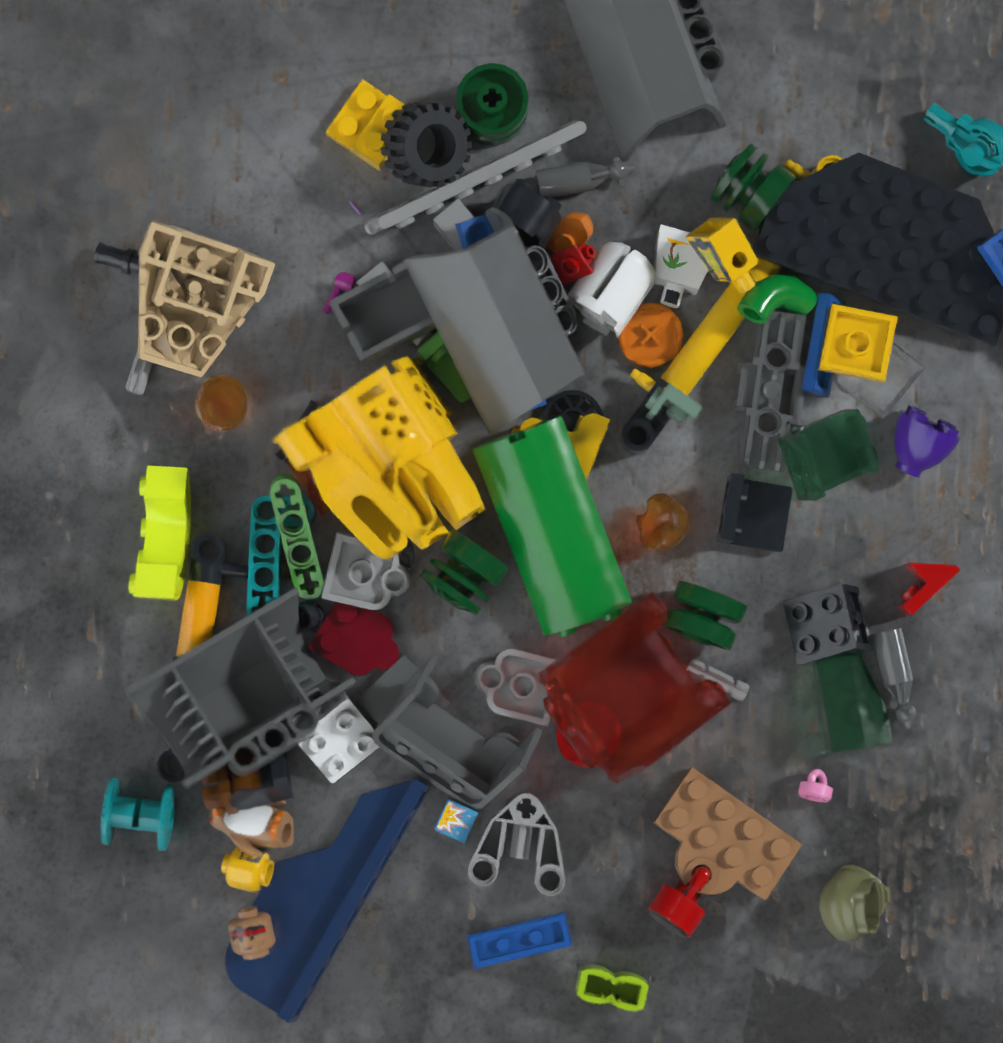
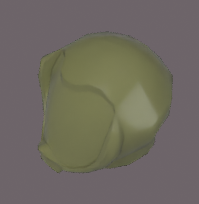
M842 865L837 873L824 885L819 900V911L826 929L837 940L850 942L859 940L864 934H875L879 927L880 916L891 899L890 889L885 887L875 875L866 869L856 865Z

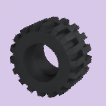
M408 103L402 106L403 110L394 111L391 114L394 120H387L384 125L388 129L387 134H381V141H385V147L381 148V154L388 157L384 163L387 168L394 169L391 174L396 178L402 179L404 183L430 188L443 187L444 182L452 183L455 181L454 174L461 175L465 170L462 166L463 163H469L471 157L467 155V149H472V141H467V136L471 133L469 127L462 126L465 123L464 118L461 115H455L456 110L453 108L445 107V105L438 103ZM426 127H429L435 136V150L431 158L423 163L417 152V141L421 132Z

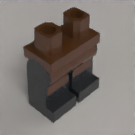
M270 732L265 735L264 742L267 746L277 748L282 745V739L279 734ZM246 750L238 751L234 755L235 761L241 766H248L253 762L252 754ZM286 752L246 776H239L233 773L227 763L201 779L203 785L218 781L216 785L201 789L207 810L225 806L228 815L238 813V809H250L294 798Z

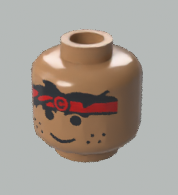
M255 906L238 910L237 917L233 918L228 924L232 950L234 953L242 955L245 960L268 955L269 949L275 944L271 916L266 912H258Z

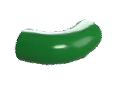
M774 274L756 282V285L743 296L737 309L746 319L757 324H765L773 311L779 307L786 309L791 314H808L816 305L818 295L809 285L795 276Z

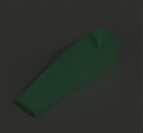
M846 652L813 662L826 752H840L893 743L888 709L860 654Z

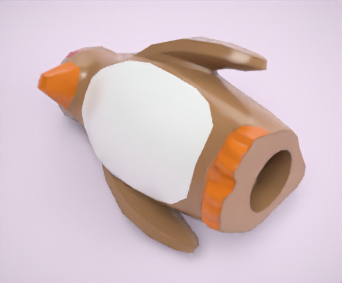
M284 800L250 809H238V813L228 815L225 806L210 811V824L227 834L233 844L250 856L259 858L263 855L255 848H284L292 846L294 842L293 818L288 812L276 809L286 805Z

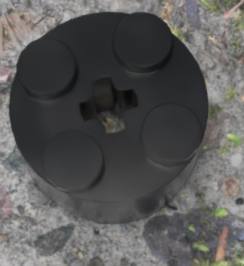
M516 179L514 184H507L492 207L504 212L512 220L524 247L539 246L545 249L562 220L559 213L561 204L550 196L542 197L533 191L529 183L521 179Z

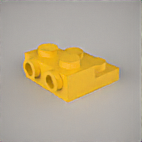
M362 79L327 129L326 136L381 171L385 165L384 161L388 159L387 156L381 154V148L385 147V141H381V134H387L388 130L384 125L387 120L393 121L394 118L391 114L396 110H403L402 106L405 104L390 94H384Z

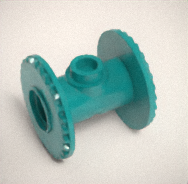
M111 778L106 788L102 806L100 826L102 843L110 845L115 828L158 832V850L166 851L171 838L175 815V786L172 784L166 785L162 801L120 797L119 779Z

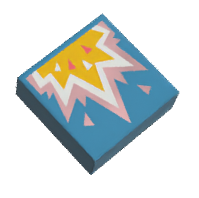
M448 798L434 830L465 843L479 812Z

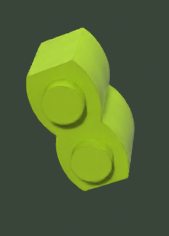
M586 964L580 966L575 990L580 998L590 1003L604 1004L611 1002L623 1010L639 1011L644 1009L649 985L643 977L636 973L628 971L612 973L603 966Z

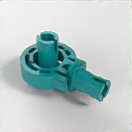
M934 103L925 113L926 116L923 118V121L946 135V146L955 151L958 162L965 170L973 175L986 177L993 175L1003 167V126L990 119H973L966 113L958 119L938 104Z

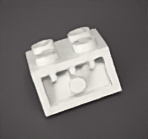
M345 691L315 709L319 716V723L314 734L298 744L331 783L336 782L379 748L373 740V727L355 707ZM299 714L293 718V723L298 729L306 730L311 727V721L307 716Z

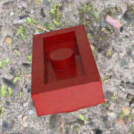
M904 564V567L921 585L918 587L914 583L900 596L903 602L897 608L905 616L913 615L949 582L960 569L956 565Z

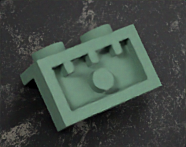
M668 384L664 390L658 387L645 405L650 409L646 415L650 420L657 414L661 406L664 405L668 408L665 413L681 424L685 420L689 423L693 421L703 408L671 384Z

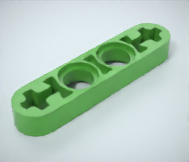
M280 474L271 482L270 498L294 588L298 590L301 598L307 600L315 599L322 593L324 576L301 487L294 476ZM286 484L288 489L294 488L290 491L292 505L286 507L284 495L276 493L280 491V485ZM290 514H297L302 518L303 523L297 529H289L283 523L285 517ZM298 545H305L311 551L310 556L304 560L294 558L291 552ZM308 567L311 580L316 581L312 589H308L307 585L303 584V569Z

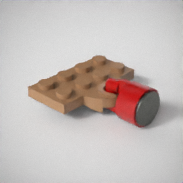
M691 767L653 822L680 841V845L675 853L674 867L678 872L680 880L675 888L666 884L662 886L648 907L649 915L678 936L690 938L706 914L696 904L701 895L720 894L729 890L738 882L760 899L766 900L802 844Z

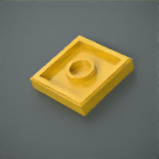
M832 304L818 370L884 383L898 316Z

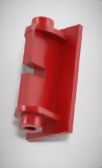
M575 244L549 255L562 286L594 272L589 264L596 256V250L592 245L582 244L578 247Z

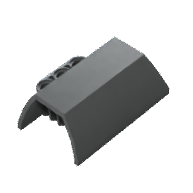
M564 0L623 162L629 160L638 145L658 125L701 108H705L714 114L719 129L726 126L711 84L721 75L725 56L704 0H691L695 4V7L692 9L682 8L678 2L680 0ZM695 28L701 29L706 34V37L700 40L695 39L691 36L690 30ZM706 58L712 59L717 64V68L713 70L705 69L701 65V60Z
M489 208L484 212L494 231L493 234L466 249L431 255L411 256L403 261L488 432L495 433L585 374L567 337V335L575 331L578 319L548 254L539 246L524 247L512 220L504 212L496 208Z
M296 588L125 689L128 697L157 726L179 760L185 776L182 784L186 789L227 763L230 770L239 776L252 774L312 736L319 723V716L315 709L357 683L353 677L344 682H333L327 680L301 636L298 612L299 592ZM299 714L305 715L310 719L311 727L306 730H300L294 725L293 718ZM275 732L281 736L282 745L277 748H271L265 744L264 736L267 733ZM246 750L252 754L253 762L248 766H241L235 761L234 755L238 751Z

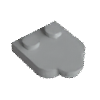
M336 532L321 593L322 599L370 610H378L388 604L391 596H399L406 592L410 585V575L407 569L399 564L398 554L390 559H381L372 553L356 536Z
M507 649L497 656L495 662L488 661L477 668L474 678L475 684L481 692L487 694V704L493 712L548 726L564 661L516 649Z

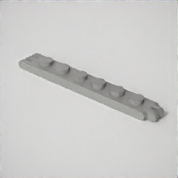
M576 120L568 122L455 177L456 180L452 183L444 182L443 187H434L378 214L364 223V230L369 234H375L393 225H396L397 229L405 227L415 221L414 215L424 210L427 215L436 212L444 207L443 201L453 196L456 200L465 198L474 193L472 187L484 182L485 186H489L503 179L501 173L511 168L517 172L533 164L531 159L540 154H543L544 158L558 153L562 150L561 144L585 133L586 124Z

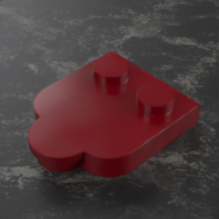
M340 602L334 603L321 628L308 647L320 656L357 676L367 675L374 668L379 670L389 669L397 662L399 657L398 646L392 640L393 625L386 616L376 610Z

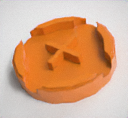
M653 302L643 303L639 306L618 337L620 350L627 360L638 367L652 369L663 367L675 358L681 349L684 334L681 321L670 311L671 309L663 304Z

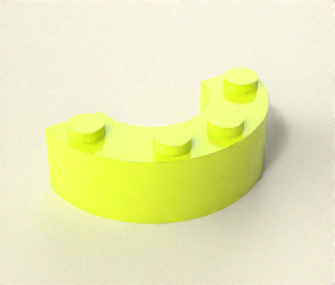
M147 465L146 476H141L139 493L140 496H144L146 518H142L141 537L145 538L144 549L138 551L136 573H131L129 577V593H132L134 598L178 600L184 586L190 546L191 484L188 468Z

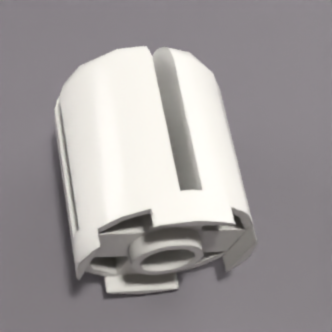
M607 242L603 244L596 252L593 261L589 264L594 272L578 279L567 295L571 304L585 317L583 320L585 324L606 336L611 330L615 332L617 338L646 298L656 280L655 270L646 256L637 250L629 253L631 250L630 246L621 242Z

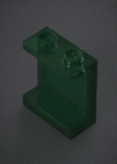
M859 409L837 411L777 438L799 501H816L825 497V491L862 474L875 473L880 470L877 463V452L871 445L866 431V420L861 415Z

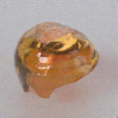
M216 374L205 379L199 385L195 398V409L200 420L207 427L220 432L235 429L241 424L248 411V399L243 384L237 378L228 374Z
M664 493L654 494L647 500L646 512L643 515H638L636 522L640 531L642 547L650 551L665 552L678 546L687 536L690 528V518L680 502Z

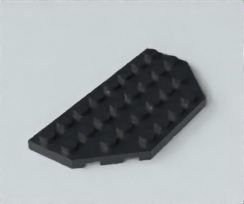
M858 152L790 184L761 223L752 248L757 258L990 347L996 346L1003 326V286L977 249L980 244L995 234L980 199Z

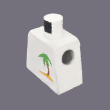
M661 224L657 233L653 265L656 277L655 284L664 286L660 303L668 307L679 308L683 292L696 295L708 269L685 238L690 232Z

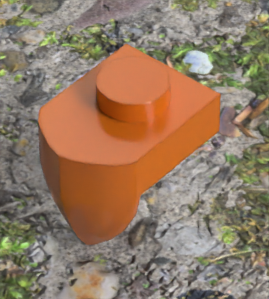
M582 212L566 214L546 247L556 253L575 244L578 247L586 244L594 230L589 215Z

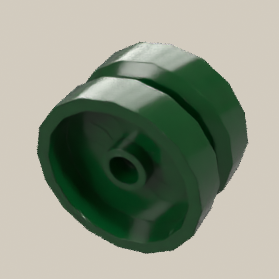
M488 63L476 66L468 72L458 86L456 97L457 115H461L465 120L462 126L469 127L471 134L468 137L480 144L496 146L508 143L519 135L527 119L529 96L526 84L516 71L502 64ZM495 103L496 107H488V104Z
M679 580L673 598L677 603L689 608L690 611L675 607L667 610L662 625L694 642L731 651L737 634L733 629L719 623V621L732 624L741 623L748 606L721 593Z

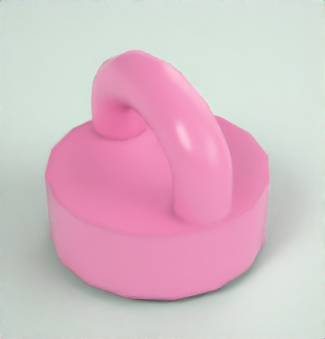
M813 769L810 771L807 781L800 782L798 795L810 801L826 803L831 801L833 788L827 785V778L822 770Z

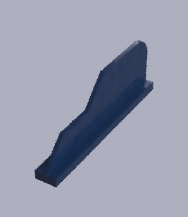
M414 778L411 781L364 793L359 798L332 847L277 861L269 885L262 887L252 906L257 907L258 912H266L271 916L275 944L269 949L268 955L245 960L242 955L233 952L230 942L225 955V968L230 981L235 987L276 1012L277 1016L284 1021L291 1023L298 1019L431 786Z

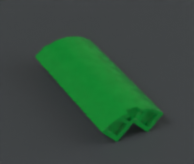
M562 416L540 421L519 432L495 438L472 449L543 634L558 633L559 637H565L578 631V626L600 618L603 621H609L621 616L622 612L620 609L632 604V600Z

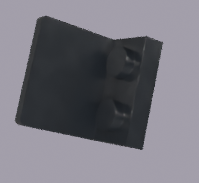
M731 473L726 481L717 542L782 552L793 489L788 486L744 479L745 475Z
M841 583L784 601L783 605L798 665H805L846 652L864 654L873 651L859 587Z

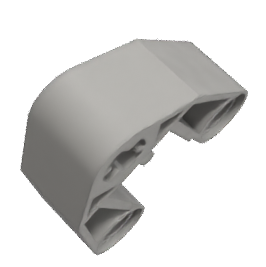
M522 792L516 795L489 820L469 862L468 875L470 880L479 886H487L495 881L498 875L500 857L503 855L507 823L513 824L509 857L518 859H529L533 827H539L534 882L541 894L555 896L563 890L565 885L558 831L539 799L532 793ZM524 798L530 799L531 805L536 806L533 814L529 812V817H523L521 810L516 809L519 801L523 804L522 799ZM479 861H487L493 867L492 874L486 879L478 878L473 872L474 865ZM546 871H554L559 875V882L552 889L544 888L540 883V877Z

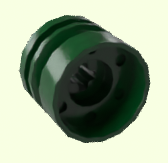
M751 143L743 152L736 155L724 169L717 180L710 200L717 205L728 194L730 198L723 207V210L728 212L738 203L743 205L737 221L755 233L760 228L763 219L786 188L795 181L797 176L780 164L774 167L768 174L764 172L763 168L769 156L764 153L755 164L752 163L751 160L758 148Z
M452 529L440 546L442 551L450 558L449 561L443 563L431 558L429 563L441 572L438 576H435L424 569L420 577L426 581L435 594L458 610L468 611L477 616L482 609L470 599L475 595L487 602L489 597L479 586L482 582H485L491 586L498 587L508 573L509 568L482 547Z

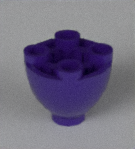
M908 405L906 410H900L895 424L894 446L898 459L895 467L919 478L922 471L934 467L947 458L956 448L961 438L958 436L959 431L956 430L957 427L942 419H938L937 423L929 420L925 411Z

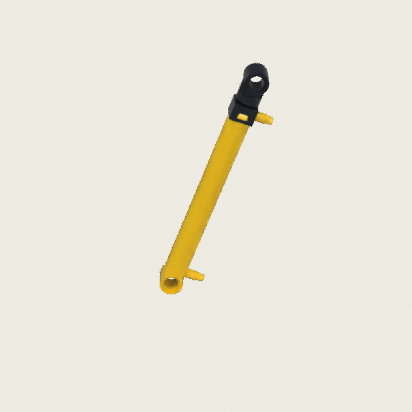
M836 155L823 157L811 173L791 160L785 163L784 168L797 176V180H800L843 159ZM757 258V265L750 269L749 272L755 282H758L771 275L778 274L782 267ZM730 282L657 382L644 372L641 373L639 370L633 369L629 375L630 378L635 380L636 384L649 393L630 420L625 424L620 434V443L626 452L632 455H640L651 447L663 428L671 420V417L665 413L668 408L662 405L657 414L650 420L646 417L650 411L645 406L658 387L664 390L668 384H671L686 396L690 394L745 319L739 313L737 306L747 292L739 294L733 283ZM632 429L642 430L646 436L645 443L641 445L633 444L628 438L629 431Z

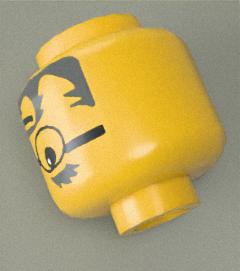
M235 847L231 854L227 853L221 866L222 873L226 874L227 884L233 888L252 893L258 892L262 887H267L274 871V861L270 860L268 852L255 848L263 854L258 858L250 856L238 847Z

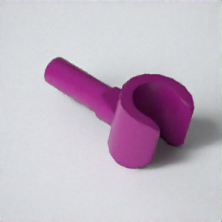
M341 272L336 276L334 289L322 309L323 312L327 314L331 312L332 308L329 301L339 297L342 290L348 292L354 288L356 282L355 275Z

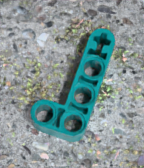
M270 495L257 498L251 508L247 616L254 613L256 608H261L262 597H255V591L265 594L273 592V598L266 596L265 605L281 595L283 543L275 516L270 520H262L259 515L262 505L272 503ZM284 496L285 507L292 505L290 496ZM303 497L305 505L310 510L308 518L311 526L316 521L317 511L313 503ZM292 514L285 517L283 523L289 529H297L302 525L303 521H295ZM264 536H271L275 541L274 549L266 554L260 553L258 541ZM262 569H270L273 573V581L267 587H260L256 581V576Z

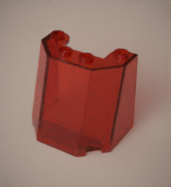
M653 592L538 672L540 682L547 688L548 696L543 699L545 710L583 764L590 768L596 765L601 767L606 772L608 779L616 784L648 769L731 704L724 688L718 682L704 679L696 684L691 677L689 668L679 660L672 650L669 640L659 632L658 629L667 622V609Z

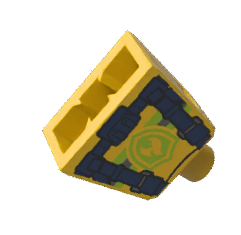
M709 218L685 236L714 279L732 282L739 294L749 291L756 285L749 270L757 265L758 259L735 218Z

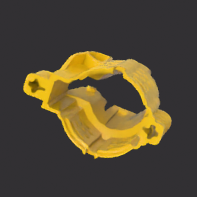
M403 357L393 361L391 365L396 371L392 375L386 366L382 367L329 404L312 412L305 419L282 431L273 440L274 443L280 445L297 471L310 468L321 497L333 514L359 541L381 559L393 558L407 545V537L420 549H425L449 534L430 499L455 530H458L474 519L476 512L480 514L485 510L475 483L450 440L458 435L448 419L453 414V411L450 407H447L443 401L444 398L437 392L436 386L430 382L427 373H424L420 366L423 363L419 357L414 359Z

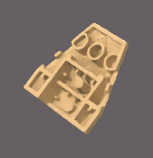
M150 221L139 251L138 358L202 378L227 345L225 341L236 327L240 328L246 320L243 318L255 302L259 303L265 295L276 263L246 252L236 246L180 227Z

